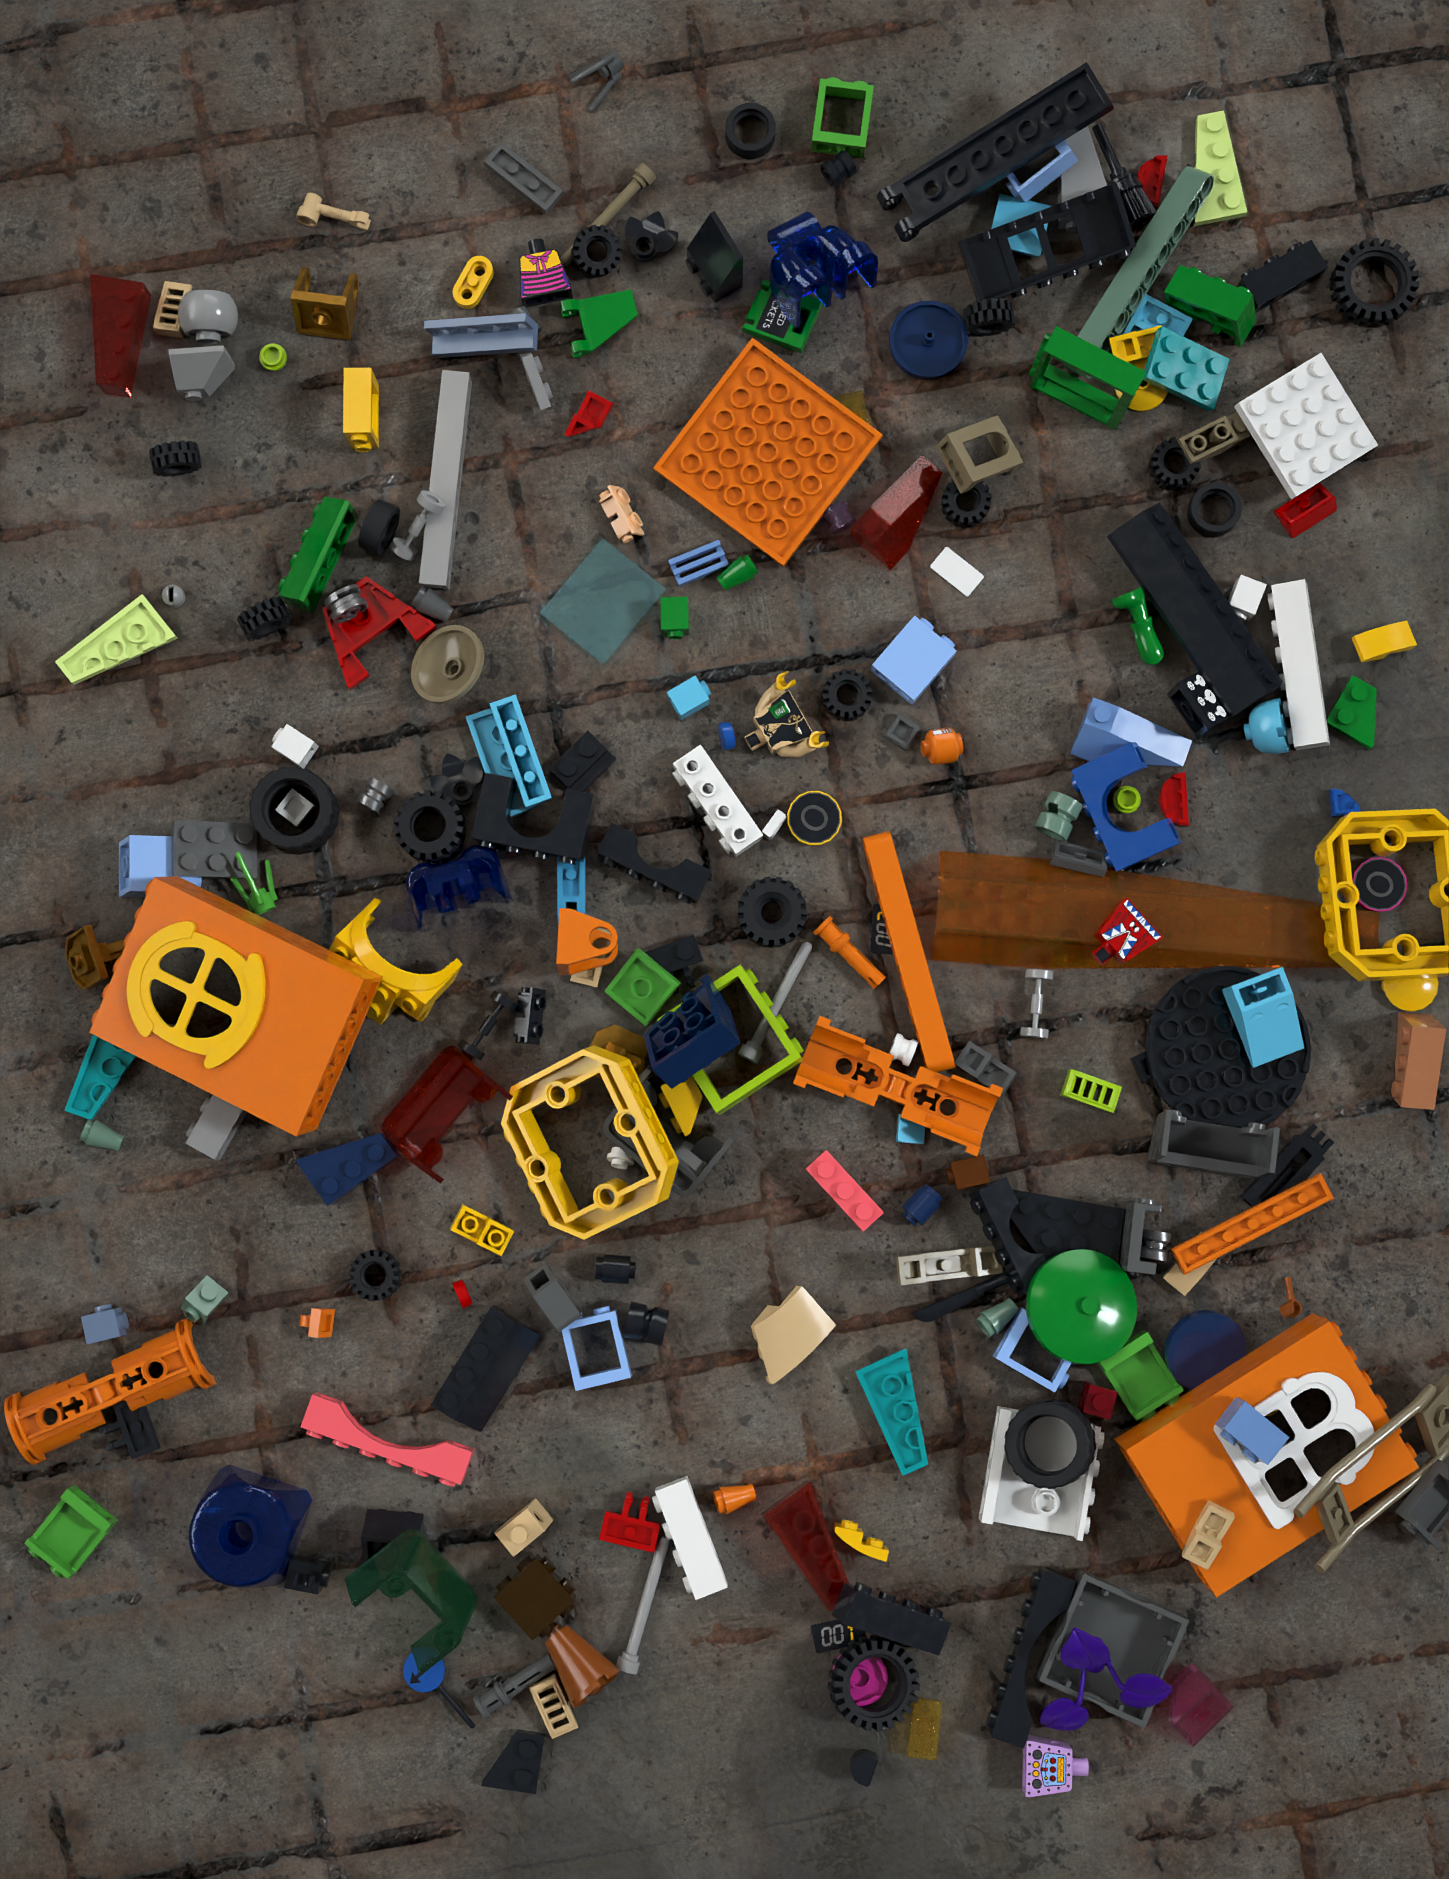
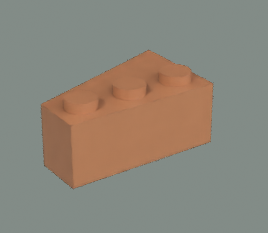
M1398 1013L1395 1081L1392 1083L1391 1094L1400 1107L1435 1109L1446 1028L1432 1014Z

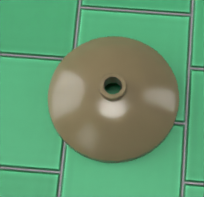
M460 625L445 626L430 634L418 648L412 662L411 678L417 693L427 701L435 704L450 703L464 696L474 686L483 668L484 649L479 637L470 629Z

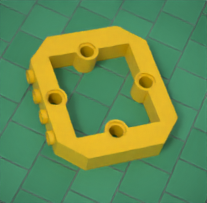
M1437 809L1350 812L1341 817L1317 845L1315 851V863L1319 866L1320 873L1318 890L1322 893L1323 900L1321 917L1325 920L1326 927L1324 945L1328 948V955L1358 982L1448 976L1449 897L1445 895L1444 887L1449 889V820ZM1385 835L1391 839L1392 846L1385 842ZM1433 841L1438 882L1431 886L1429 898L1434 906L1441 908L1445 946L1419 947L1415 937L1410 934H1401L1386 941L1382 949L1360 950L1355 907L1359 901V891L1352 880L1349 845L1370 844L1371 850L1376 855L1386 857L1401 850L1406 842ZM1337 892L1343 894L1345 903L1338 900ZM1397 944H1400L1403 947V956L1399 954L1397 950Z
M594 1045L572 1054L510 1088L501 1121L504 1136L511 1144L516 1154L517 1164L523 1169L528 1180L529 1189L535 1194L540 1205L541 1214L547 1219L550 1226L585 1240L669 1198L679 1160L630 1059ZM600 1074L618 1110L614 1117V1127L620 1135L631 1137L649 1176L630 1186L619 1178L606 1181L595 1188L593 1192L594 1204L579 1210L560 1171V1158L555 1152L550 1151L531 1110L544 1103L555 1109L574 1104L581 1096L580 1084ZM560 1087L565 1092V1098L560 1094ZM630 1115H632L635 1119V1126H633L630 1122ZM540 1161L544 1164L545 1171L541 1169ZM609 1189L614 1193V1200L609 1196Z

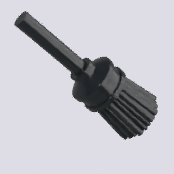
M1102 123L1096 124L1092 127V130L1112 172L1110 174L1111 181L1108 185L1117 182L1131 230L1141 228L1152 220L1157 211L1143 191V185L1138 179L1137 172H1127L1125 167H1121Z

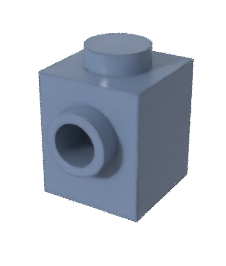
M111 1304L95 1307L94 1314L81 1317L87 1344L127 1335L126 1329L129 1328L128 1317L125 1312H122L121 1307L112 1309Z

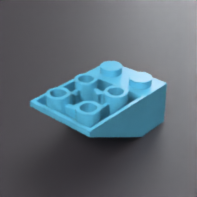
M1283 967L1222 989L1252 1068L1304 1049L1293 992Z

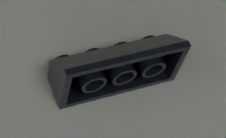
M493 1305L430 1405L453 1420L482 1432L541 1334Z

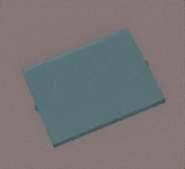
M602 538L540 614L569 636L571 641H575L604 665L666 589L639 568L636 562L629 560Z

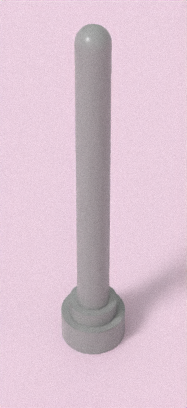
M808 941L803 942L772 999L774 1005L770 1009L775 1017L812 949V945ZM765 1016L762 1018L751 1041L748 1040L746 1045L742 1044L738 1055L755 1064H758L762 1053H760L762 1050L761 1044L771 1027Z
M666 1536L658 1539L627 1649L617 1659L616 1667L626 1673L637 1674L640 1662L638 1661L639 1655H637L668 1549L669 1540Z

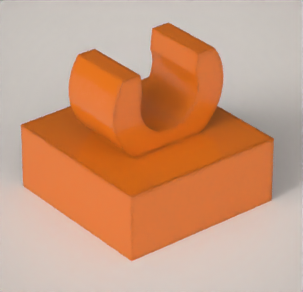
M311 1308V1314L300 1316L299 1326L309 1327L308 1337H332L335 1309Z

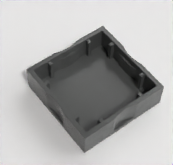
M1079 1568L1074 1578L1076 1584L1069 1607L1058 1616L1035 1671L1038 1680L1076 1698L1078 1697L1082 1669L1070 1668L1063 1664L1060 1658L1061 1649L1074 1627L1103 1640L1104 1644L1109 1648L1111 1664L1122 1683L1125 1684L1129 1677L1141 1673L1155 1675L1163 1679L1167 1667L1175 1657L1189 1620L1177 1611ZM1104 1666V1669L1098 1673H1092L1087 1670L1083 1699L1100 1705L1107 1712L1143 1728L1146 1727L1154 1706L1135 1708L1124 1704L1120 1700V1694L1123 1690L1118 1688L1107 1666Z

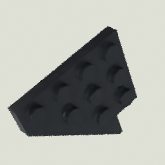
M1013 1190L1019 1203L1013 1209L1010 1219L1035 1254H1044L1046 1260L1065 1251L1085 1249L1102 1253L1117 1263L1125 1209Z

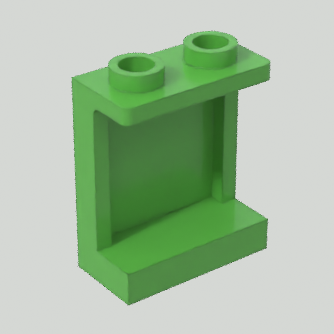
M1144 1330L1129 1338L1126 1344L1112 1357L1097 1362L1114 1390L1118 1392L1117 1395L1127 1411L1136 1421L1140 1418L1142 1421L1151 1418L1156 1414V1408L1162 1404L1166 1406L1173 1404L1180 1398L1179 1394L1184 1391L1182 1386L1177 1383L1169 1372L1167 1365L1152 1342L1154 1341L1149 1333Z
M76 1485L68 1488L60 1497L61 1501L33 1536L24 1543L29 1547L28 1552L38 1560H45L51 1565L50 1570L55 1575L67 1579L78 1572L118 1521Z

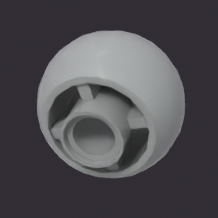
M193 290L187 292L182 297L178 307V318L181 328L187 336L196 338V342L200 344L216 345L221 343V339L229 338L235 332L238 324V310L234 299L225 292Z

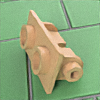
M607 486L609 490L599 495L601 498L599 502L608 518H612L616 514L619 518L611 522L618 539L622 540L623 543H628L633 540L632 534L645 535L641 528L643 524L636 512L632 511L629 505L630 498L627 492L617 486Z

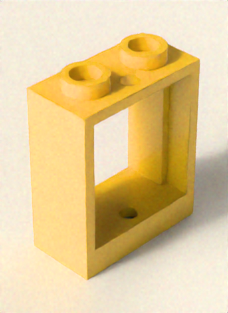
M344 368L343 433L351 449H355L357 452H370L371 449H379V384L372 368Z

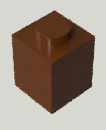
M984 1155L948 1162L949 1168L945 1169L948 1184L954 1185L955 1190L990 1182Z

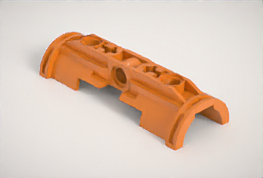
M819 1016L793 1084L805 1088L808 1083L843 1098L846 1095L871 1106H875L878 1096L904 1105L901 1118L927 1127L934 1134L965 1145V1152L978 1156L985 1127L997 1100L1001 1096L1002 1087L990 1084L987 1088L954 1074L949 1078L921 1066L916 1077H910L889 1068L894 1055L866 1045L865 1039L830 1026V1019ZM845 1058L851 1062L852 1069L850 1073L846 1075L838 1073L836 1063L839 1059ZM857 1063L862 1064L860 1071L869 1072L870 1069H873L874 1076L878 1077L877 1081H871L868 1085L865 1083L866 1078L857 1075V1080L852 1079L851 1077L857 1069ZM923 1089L926 1091V1096L931 1099L935 1098V1094L940 1095L935 1102L934 1111L929 1109L932 1105L931 1103L923 1102L921 1105L917 1104L918 1099L914 1097L915 1092L920 1093ZM945 1099H949L955 1104V1112L950 1116H946L940 1111V1103Z
M187 1318L176 1323L175 1330L142 1344V1347L113 1359L111 1364L114 1372L90 1383L86 1372L61 1383L56 1381L25 1396H21L20 1392L6 1397L4 1413L7 1426L16 1447L24 1459L32 1465L47 1460L45 1454L81 1439L80 1434L105 1424L106 1421L101 1410L121 1401H127L129 1409L134 1411L162 1398L169 1400L198 1386L206 1390L217 1385L214 1376L201 1363L193 1344L192 1322ZM154 1361L161 1363L163 1366V1374L159 1378H153L148 1371L150 1364ZM142 1373L144 1379L134 1382L132 1384L133 1389L130 1386H124L123 1381L127 1379L126 1374L129 1377H134ZM74 1397L76 1400L83 1401V1405L80 1406L81 1412L77 1409L65 1412L63 1407L74 1403ZM48 1408H53L58 1414V1419L53 1425L47 1424L43 1418V1414Z

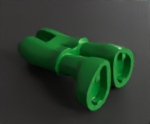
M1142 587L1111 599L1115 609H1127L1130 611L1134 622L1129 624L1134 633L1136 648L1143 662L1149 665L1159 663L1164 656V652L1154 632L1152 617L1148 616Z

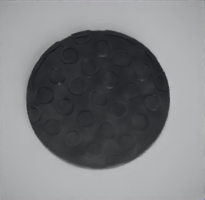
M1216 966L1192 973L1175 983L1163 995L1151 1015L1145 1038L1148 1071L1163 1101L1171 1110L1180 1111L1181 1116L1187 1118L1186 1120L1234 1128L1248 1127V1123L1267 1125L1280 1116L1287 1108H1290L1302 1091L1303 1083L1310 1068L1311 1043L1307 1024L1297 1004L1295 1006L1304 1049L1252 1068L1222 992L1224 988L1261 975L1251 971V969L1237 966Z

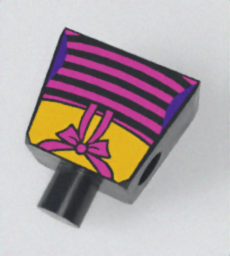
M543 239L530 240L528 242L530 254L519 257L522 306L532 307L573 299L571 284L556 249L546 251Z

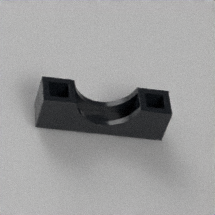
M613 823L610 824L597 851L598 856L602 857L601 863L614 869L616 865L627 869L625 874L640 881L641 877L652 881L650 886L665 893L666 889L676 893L675 898L686 904H690L691 901L698 903L712 874L711 870L687 858L679 865L669 869H658L648 865L637 851V835Z
M1004 1177L969 1193L970 1205L983 1223L984 1235L992 1242L996 1250L995 1257L997 1262L1004 1267L1008 1275V1285L1019 1296L1027 1294L1033 1276L1047 1260L1044 1254L1029 1253L1020 1248L1014 1241L1010 1232L1009 1222L1011 1213L1019 1202L1007 1177Z

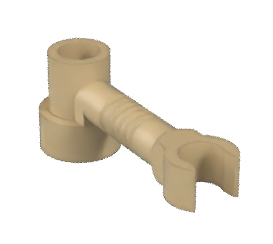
M314 193L306 194L303 206L299 207L296 215L298 222L309 227H315L321 215L348 222L362 230H368L371 222L368 219V213L363 211L350 212L321 204L322 198Z

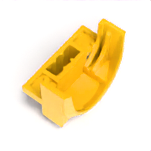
M374 898L367 907L335 936L329 950L383 976L366 1016L381 1025L400 1007L405 1013L422 1022L429 1014L434 1002L454 982L463 964L456 958L444 969L436 973L416 974L399 969L387 962L373 948L366 933V929L375 920L372 916L374 910L382 902Z

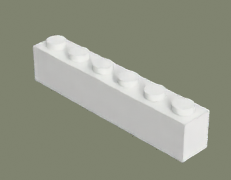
M1305 579L1271 585L1272 593L1268 594V603L1270 610L1275 609L1276 620L1271 621L1274 637H1279L1280 647H1275L1277 663H1282L1284 674H1279V677L1284 682L1280 686L1281 691L1286 690L1287 701H1283V710L1285 717H1290L1291 727L1286 729L1288 743L1294 744L1296 750L1328 746L1330 741L1307 583Z

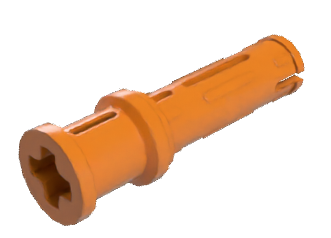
M829 916L813 934L815 936L819 935L830 946L829 950L831 952H838L864 978L871 988L875 989L886 976L849 941V934L847 932L843 933L832 922L833 918Z

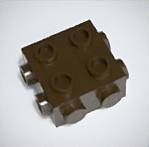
M537 1554L534 1558H531L528 1555L516 1567L519 1572L515 1576L510 1578L507 1575L495 1587L498 1592L495 1594L494 1599L533 1641L538 1635L541 1638L546 1636L554 1627L552 1622L559 1615L564 1618L574 1609L575 1605L573 1602L576 1598L574 1591L576 1589L566 1577L561 1579L555 1573L556 1566L547 1556L542 1558Z

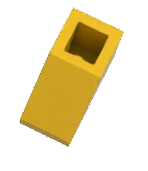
M690 1076L688 1080L672 1089L667 1084L660 1086L663 1092L658 1094L664 1108L671 1107L675 1115L670 1120L677 1134L683 1132L685 1137L691 1134L703 1098L693 1076Z

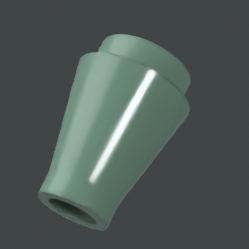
M88 1119L82 1131L80 1141L85 1142L86 1146L119 1151L125 1136L118 1134L98 1120L94 1122Z
M1008 1298L1004 1302L980 1312L976 1322L987 1337L997 1336L1019 1310L1016 1304Z

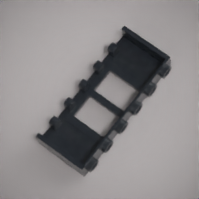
M1117 182L958 242L977 302H981L983 299L988 301L991 298L998 300L1011 294L1012 299L1028 293L1027 287L1036 284L1037 288L1040 289L1053 284L1052 278L1062 275L1063 279L1075 276L1079 274L1078 268L1088 265L1089 270L1105 264L1104 258L1114 255L1115 260L1130 255V249L1136 247ZM1071 214L1084 257L1057 266L1044 224ZM1035 228L1048 270L1021 280L1008 238Z

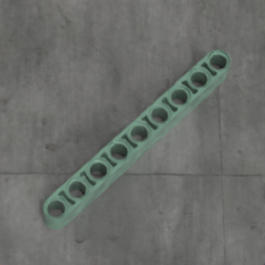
M1191 166L1184 168L1139 238L1136 247L1132 249L1131 254L1127 257L1077 337L1108 353L1110 352L1109 338L1119 336L1138 308L1210 194L1214 185L1213 174ZM1064 363L1065 369L1076 374H1079L1083 377H1086L1088 379L1092 378L1091 376Z

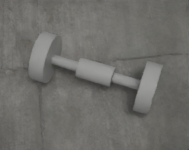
M422 490L417 497L418 503L424 509L420 515L418 514L411 524L407 539L404 540L396 537L390 544V549L403 559L412 561L417 555L418 550L411 544L414 536L417 537L427 521L425 518L427 513L431 511L439 514L445 506L441 498L429 491Z
M1026 969L1025 978L1036 980L1035 994H1032L1030 1012L1033 1014L1032 1028L1021 1027L1020 1036L1047 1039L1049 1030L1038 1028L1039 1014H1042L1043 994H1040L1041 981H1052L1053 971Z

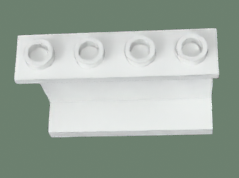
M997 1406L979 1520L987 1524L997 1522L1074 1536L1076 1540L1083 1541L1084 1534H1088L1090 1528V1517H1087L1088 1505L1092 1506L1095 1498V1489L1091 1488L1093 1477L1097 1478L1100 1461L1096 1460L1097 1451L1102 1449L1104 1443V1432H1101V1427L1091 1423V1427L1095 1432L1096 1450L1093 1463L1088 1467V1471L1075 1482L1053 1489L1060 1498L1059 1509L1051 1516H1041L1034 1511L1031 1504L1032 1495L1039 1488L1022 1481L1023 1479L1013 1472V1468L1006 1459L1007 1455L1004 1450L1005 1432L1009 1427V1422L1016 1416L1019 1410ZM1039 1418L1030 1425L1025 1435L1027 1455L1033 1464L1042 1470H1062L1071 1463L1076 1454L1077 1443L1074 1432L1066 1422L1059 1418Z

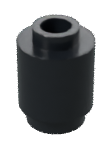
M604 1254V1257L596 1258L595 1279L602 1280V1283L629 1284V1279H635L636 1262H631V1256Z

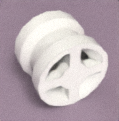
M897 1033L889 1054L894 1055L893 1060H900L903 1065L909 1067L918 1041L904 1039L903 1035Z

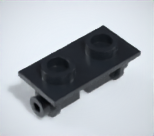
M521 987V992H518L516 1012L525 1013V1018H515L513 1037H516V1043L540 1045V1038L544 1030L542 1024L543 1011L547 1003L546 990L534 987Z

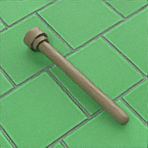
M640 163L633 171V180L591 225L605 226L640 188L649 187L656 180L653 171L645 164ZM573 245L560 258L564 267L573 261V254H571Z

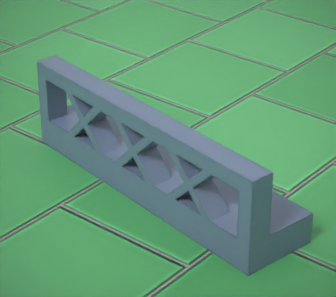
M526 313L424 321V329L433 336L432 355L436 358L537 351L538 324Z

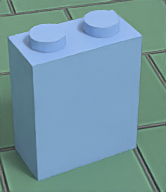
M916 616L909 621L877 658L870 670L911 705L915 703L952 660L957 651L954 649V643L944 635L940 637L933 631L934 627L924 618L919 620Z

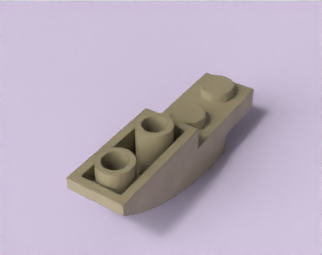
M1238 412L1228 417L1224 416L1179 438L1177 441L1190 464L1228 451L1251 440L1253 437Z

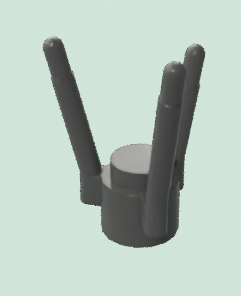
M610 50L596 61L569 75L570 83L572 84L596 70L604 79L610 77L608 83L589 107V112L594 111L614 83L622 78L619 72L624 69V63L614 50Z

